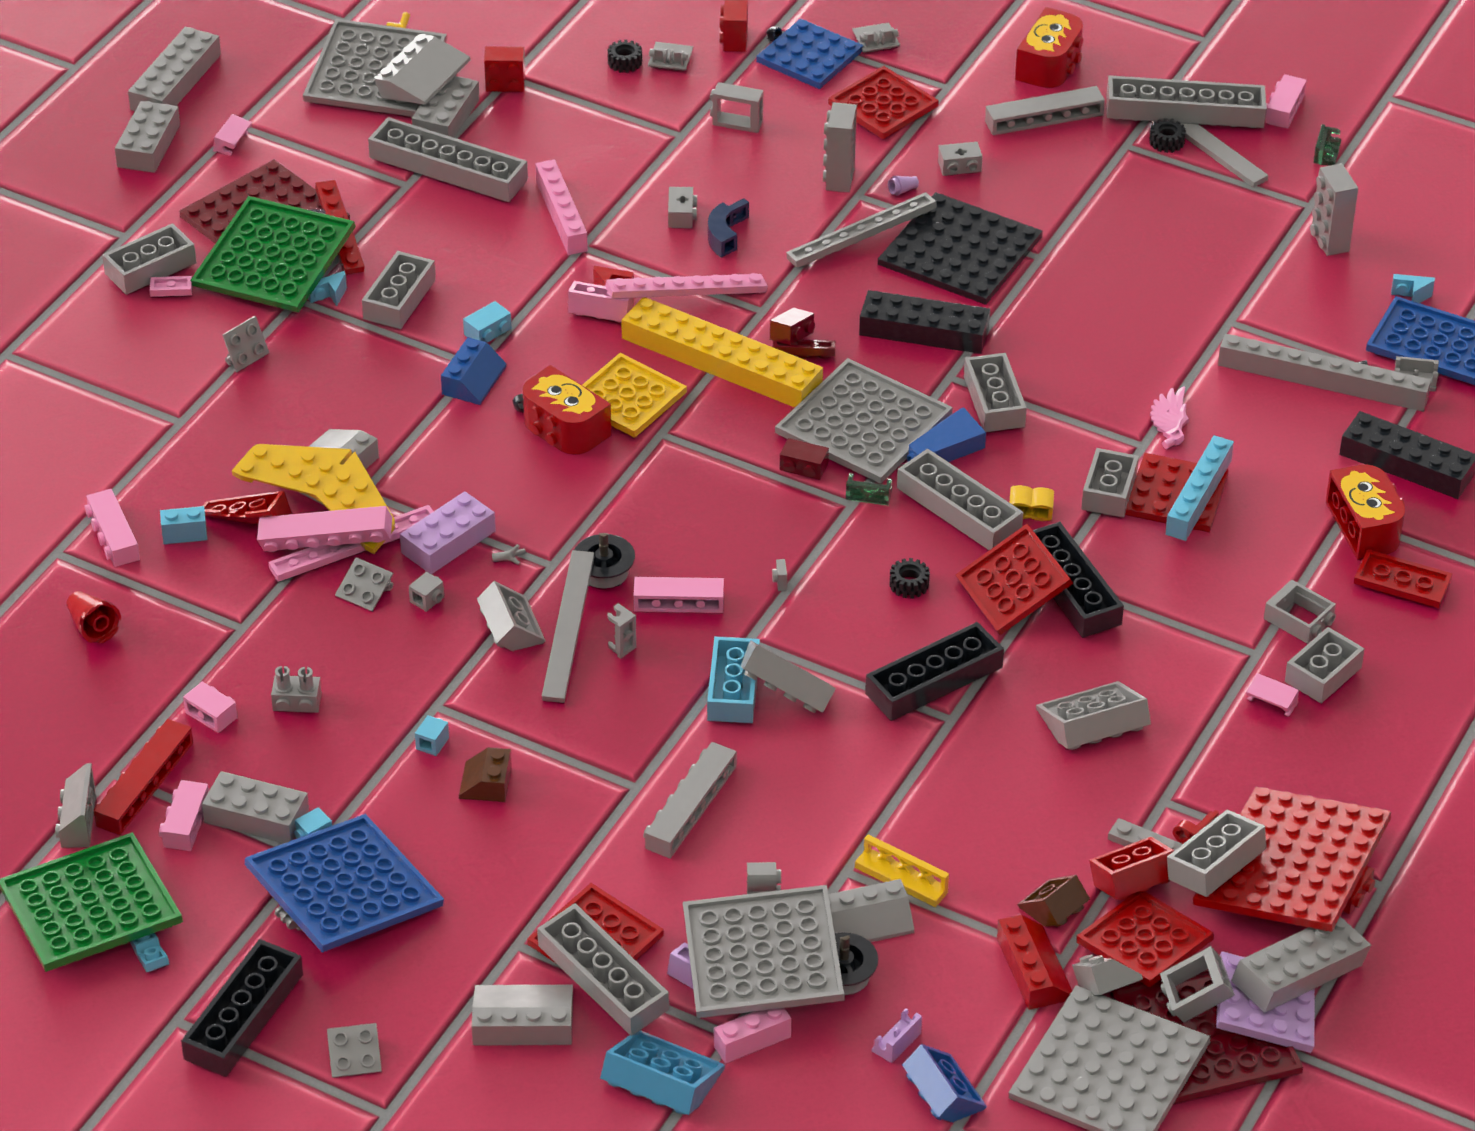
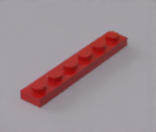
M336 181L315 182V189L323 213L349 220ZM352 232L338 253L342 269L346 275L361 273L365 270L355 236Z

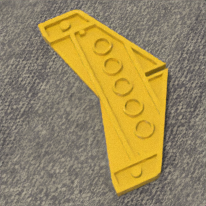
M257 444L232 469V475L242 481L250 483L258 481L307 494L320 501L329 511L387 506L356 452L354 451L352 454L351 449ZM393 515L391 533L395 530V519ZM386 540L381 542H362L360 545L365 550L375 554Z

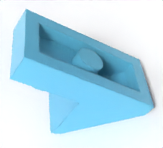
M341 271L321 278L308 300L313 303L330 297L337 306L347 289L345 272Z
M1393 274L1391 295L1412 297L1411 301L1421 303L1432 297L1435 278Z

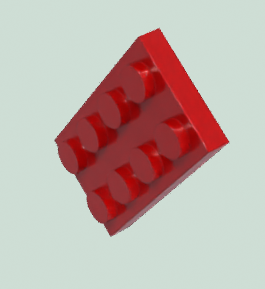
M1367 549L1354 577L1353 584L1440 608L1452 580V573Z

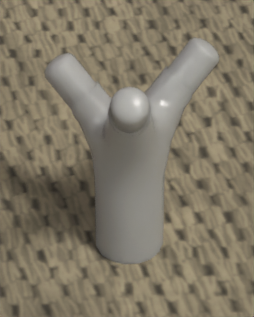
M516 544L508 551L492 553L493 562L509 560L519 565L520 561L515 556L525 553L526 550L524 548L518 550L520 546Z

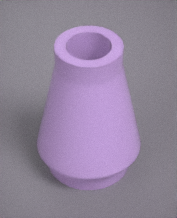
M893 176L888 180L889 192L897 196L919 186L916 176Z

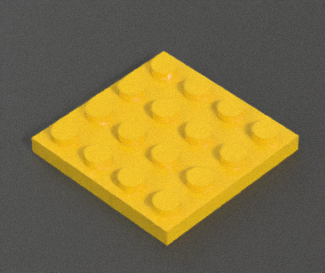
M619 353L583 384L584 387L611 404V426L634 438L687 393V386L622 353Z

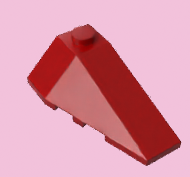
M284 490L205 501L203 504L205 516L259 525V517L292 514Z

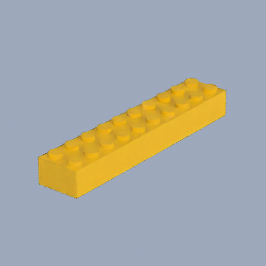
M642 297L621 320L622 339L794 408L823 382V367L646 297Z

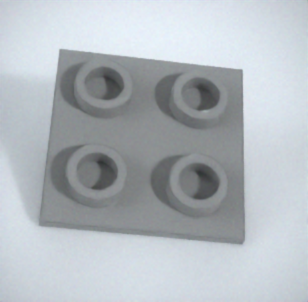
M889 23L852 29L858 43L863 45V52L900 46L896 38L899 36L898 30L891 28Z
M655 42L654 48L649 50L650 60L648 66L686 71L693 46Z
M256 316L222 335L229 352L225 361L228 365H234L236 372L269 353Z
M356 557L335 596L373 612L383 592L390 591L393 588L391 577L394 573Z
M376 1023L327 1029L332 1078L382 1072Z

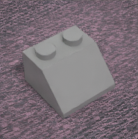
M1087 955L1079 958V963L1072 965L1078 986L1090 990L1094 995H1101L1143 979L1140 973L1114 959L1103 958L1102 955L1096 957Z

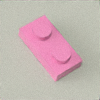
M192 276L151 277L150 297L192 295V282L190 281Z

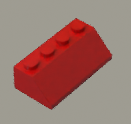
M1023 915L998 919L997 940L1028 1010L1066 1002L1072 989L1043 925Z

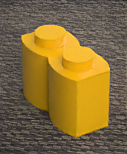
M1022 485L1012 486L1009 503L1023 511V519L1032 518L1034 520L1049 521L1052 520L1054 490L1043 487L1032 489Z

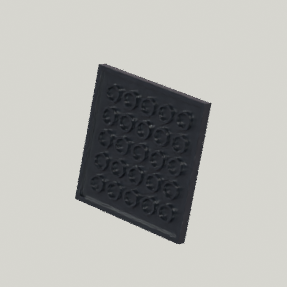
M935 192L932 198L936 201L937 208L913 218L880 255L878 265L986 305L1042 238L1043 231Z

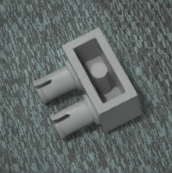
M282 666L277 667L271 693L273 711L318 713L322 695L320 677H312L313 671L310 667H307V674L305 673V667L300 668L298 676H290V669L287 666H284L285 673H283Z

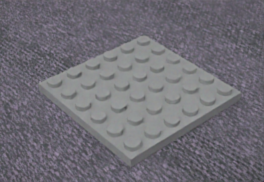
M335 19L304 91L303 101L413 117L421 104L381 98L374 78L419 34L435 36L445 43L447 41V34Z
M847 358L775 426V433L787 439L791 438L828 447L830 460L881 484L907 459L909 444L952 414L953 407Z
M827 885L683 902L697 1018L845 1001Z
M1076 985L1008 1092L1009 1099L1090 1131H1157L1209 1045L1210 1036L1106 996L1094 995L1090 990Z

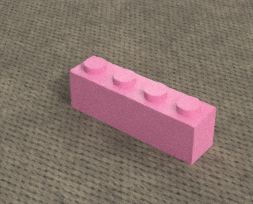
M112 489L87 495L88 505L84 506L88 518H92L91 524L94 532L98 531L97 536L100 545L105 546L104 552L107 560L111 559L114 567L140 560L138 543Z
M635 577V612L723 613L724 578Z

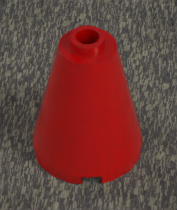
M76 591L68 597L67 608L81 636L90 643H104L117 633L121 614L114 604L81 591Z

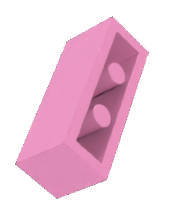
M1284 74L1281 81L1277 82L1275 92L1271 93L1269 103H1266L1265 123L1283 128L1289 127L1305 96L1306 79Z
M574 281L568 290V312L579 316L586 315L597 319L615 320L621 323L622 318L633 308V298L611 299L605 286Z
M181 780L178 789H174L172 805L167 807L165 823H161L159 829V836L162 837L163 847L186 851L192 850L204 817L202 803L209 792L208 784Z
M785 1008L754 1011L714 1027V1048L725 1064L790 1038L791 1017Z

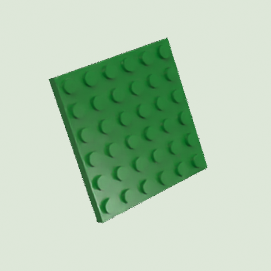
M248 196L190 281L194 287L299 313L355 229V222Z
M133 832L0 879V889L45 972L183 923L182 914Z

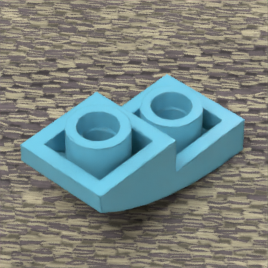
M155 933L130 941L146 972L169 965L168 956L161 948Z

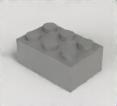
M1096 448L1083 489L1081 510L1124 518L1138 472L1139 456Z
M1327 627L1287 662L1285 682L1322 703L1362 668L1365 648Z

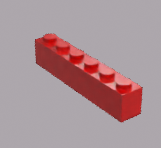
M167 719L162 726L158 727L152 739L145 743L140 754L133 758L128 769L121 773L116 784L109 788L104 799L95 806L93 814L96 827L121 836L192 746V727Z

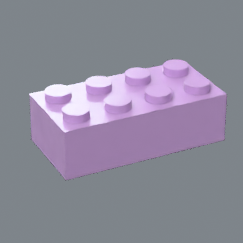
M464 491L400 533L401 553L432 574L496 531L495 512Z

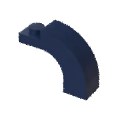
M745 198L729 206L724 202L720 203L711 211L708 217V242L711 249L721 258L737 250V233L730 229V227L749 218V202Z

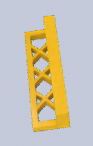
M869 834L864 838V851L855 861L856 869L882 882L901 879L907 894L935 908L948 893L949 873ZM872 846L876 847L879 852L873 850ZM913 866L917 867L920 872L916 871ZM933 876L941 879V883L936 881Z

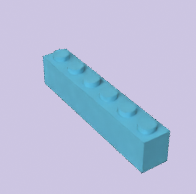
M1213 435L1167 515L1165 535L1184 541L1187 540L1232 461L1234 441Z

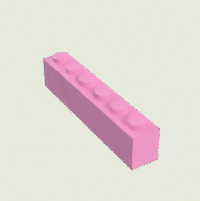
M550 160L535 163L536 183L567 254L588 252L587 231L556 161Z
M387 506L259 517L257 541L263 551L268 552L284 549L296 550L306 547L317 548L328 545L339 546L340 544L381 542L391 540L392 515Z

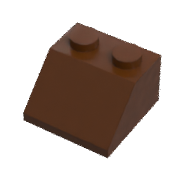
M487 747L465 762L459 799L505 802L512 770L511 749Z
M1071 875L1047 880L1017 905L1044 927L1052 925L1059 927L1068 921V916L1080 912L1084 908L1083 904L1089 901L1090 898L1078 876Z

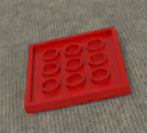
M885 66L828 98L830 106L833 105V102L857 105L856 122L881 139H885L939 107L938 99Z
M1144 453L1125 515L1167 523V515L1197 463ZM1229 469L1225 471L1193 529L1210 533L1228 478Z
M1028 524L955 574L999 635H1002L1073 584Z
M593 883L585 887L550 918L552 919L576 903L635 961L664 936L663 928ZM536 930L527 938V944L553 961L538 946V933Z
M1146 892L1132 894L1076 935V943L1097 956L1102 955L1103 958L1114 959L1140 973L1143 979L1139 981L1148 987L1153 986L1162 979L1160 973L1190 958L1214 940V932Z

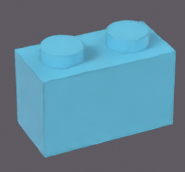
M494 301L463 318L464 335L469 338L489 342L512 329L511 313Z
M204 506L160 510L163 544L208 540Z

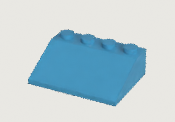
M639 1030L606 1052L600 1079L607 1081L611 1086L627 1089L633 1095L649 1098L655 1104L671 1107L677 1113L689 1115L703 1102L724 1071L725 1064Z

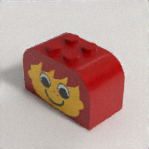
M1045 7L1017 48L1015 80L1043 88H1054L1062 85L1068 76L1073 74L1076 64H1079L1082 59V20L1074 14Z
M552 365L547 366L524 383V424L528 430L545 440L549 445L556 447L564 453L577 455L590 451L612 436L611 404Z
M1366 464L1330 470L1326 504L1356 559H1363L1367 549L1386 555L1396 551L1401 540L1405 504L1403 499L1397 494L1395 485L1391 483L1386 473L1376 466Z

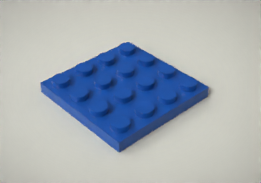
M800 18L756 56V62L821 89L863 52V45Z

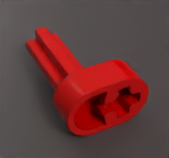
M1217 810L1210 811L1197 825L1188 820L1180 821L1173 828V836L1178 842L1184 844L1217 818L1219 812Z

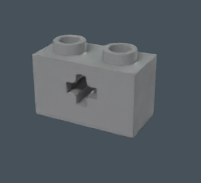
M978 142L939 145L938 163L942 175L982 172V153Z
M669 187L668 228L693 227V220H697V208H693L697 207V195H693V187Z

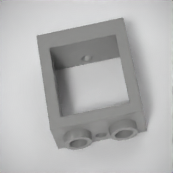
M718 82L715 90L712 89L710 94V101H713L710 110V116L713 117V125L758 133L763 123L764 90ZM721 99L750 104V117L721 112Z
M1290 580L1266 602L1264 619L1308 644L1327 625L1330 626L1336 618V614H1334L1336 604L1296 581ZM1294 602L1318 617L1310 624H1307L1285 610Z
M1211 946L1160 973L1163 981L1161 989L1169 1000L1167 1007L1173 1016L1177 1015L1183 1022L1234 996L1223 960ZM1209 969L1213 984L1180 1001L1175 986Z

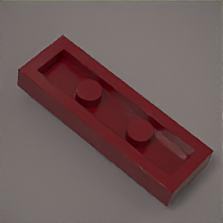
M799 340L792 345L773 341L772 347L791 355H798L801 358L809 356L830 358L835 356L836 341Z

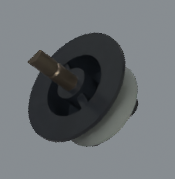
M599 533L587 537L574 549L576 551L594 552V562L589 586L611 588L620 586L627 578L629 569L635 561L633 546L624 538L608 533Z
M848 932L835 933L844 995L853 994L862 990L868 984L870 977L877 969L878 954L873 944L860 935Z

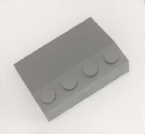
M419 34L390 64L380 71L374 80L381 98L426 105L471 58L435 36Z
M329 429L309 446L351 449L352 454L354 451L356 452L365 469L379 458L378 439L362 430ZM301 493V494H303V495H305V496H307V497H309V498H311V499H313V500H315V501L321 503L320 501H318V500L312 498L311 496H309V495H307V494H304V493Z
M1119 681L1036 705L1037 711L1058 743L1071 750L1080 748L1082 744L1098 743L1103 738L1109 736H1121L1126 731H1139L1143 729V726L1151 724L1147 698Z
M475 985L472 1007L473 1045H572L573 985Z

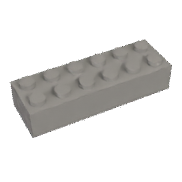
M184 27L128 90L130 110L135 111L140 101L177 106L221 55L219 36Z
M928 448L898 468L897 488L988 550L1022 527L1023 511Z
M576 903L537 928L538 946L631 1036L669 1010V992Z
M1340 917L1332 932L1307 928L1241 959L1231 981L1265 1013L1362 966L1371 944Z

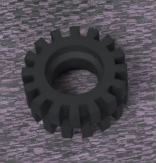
M618 40V43L613 42L612 45H609L608 49L609 67L613 68L614 71L619 70L620 73L623 71L629 73V70L634 72L635 68L639 69L642 66V47L637 42L634 44L632 40L630 42L628 40H624V42Z
M1161 119L1157 120L1150 127V145H1153L1154 149L1158 148L1159 152L1165 150L1164 153H1168V150L1173 153L1175 149L1179 151L1185 144L1186 128L1179 121L1174 122V119H1170V121H1167V119H1164V121H1161Z
M904 558L902 563L896 561L895 565L891 566L889 585L893 592L896 591V595L900 596V594H903V598H906L907 595H910V598H914V595L920 597L921 593L925 594L926 590L929 589L930 572L929 567H926L924 562L920 564L918 559L914 562L913 558H909V561H906ZM905 577H914L916 579L909 580L905 579Z

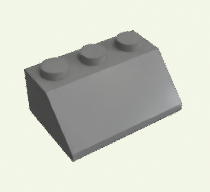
M493 581L477 598L481 607L480 611L485 616L486 625L491 630L494 637L493 641L497 646L514 651L543 644L546 641L525 595Z
M86 763L66 779L65 788L60 790V802L62 803V806L58 807V820L60 824H56L55 833L56 838H60L61 848L90 847L96 790L92 764Z

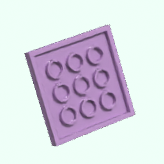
M1222 951L1220 956L1227 971L1234 996L1217 1004L1216 1028L1286 1047L1293 1046L1294 1049L1311 1053L1314 1048L1315 989L1264 1013L1231 981L1239 961L1245 957Z

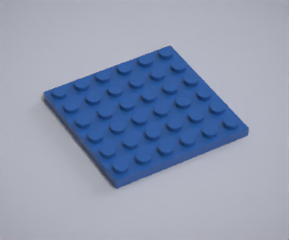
M366 814L245 857L244 865L321 952L442 907L444 904V898Z

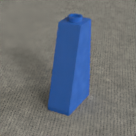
M963 407L910 443L907 460L909 462L928 448L947 462L984 449L986 432Z

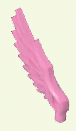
M1185 387L1178 390L1176 395L1174 394V389L1171 388L1167 399L1163 394H1160L1159 401L1155 399L1153 401L1154 405L1151 406L1150 416L1151 421L1154 422L1153 426L1157 427V431L1163 432V436L1167 438L1162 442L1165 449L1173 445L1177 446L1184 441L1182 428L1189 422V418L1186 415V404H1183Z

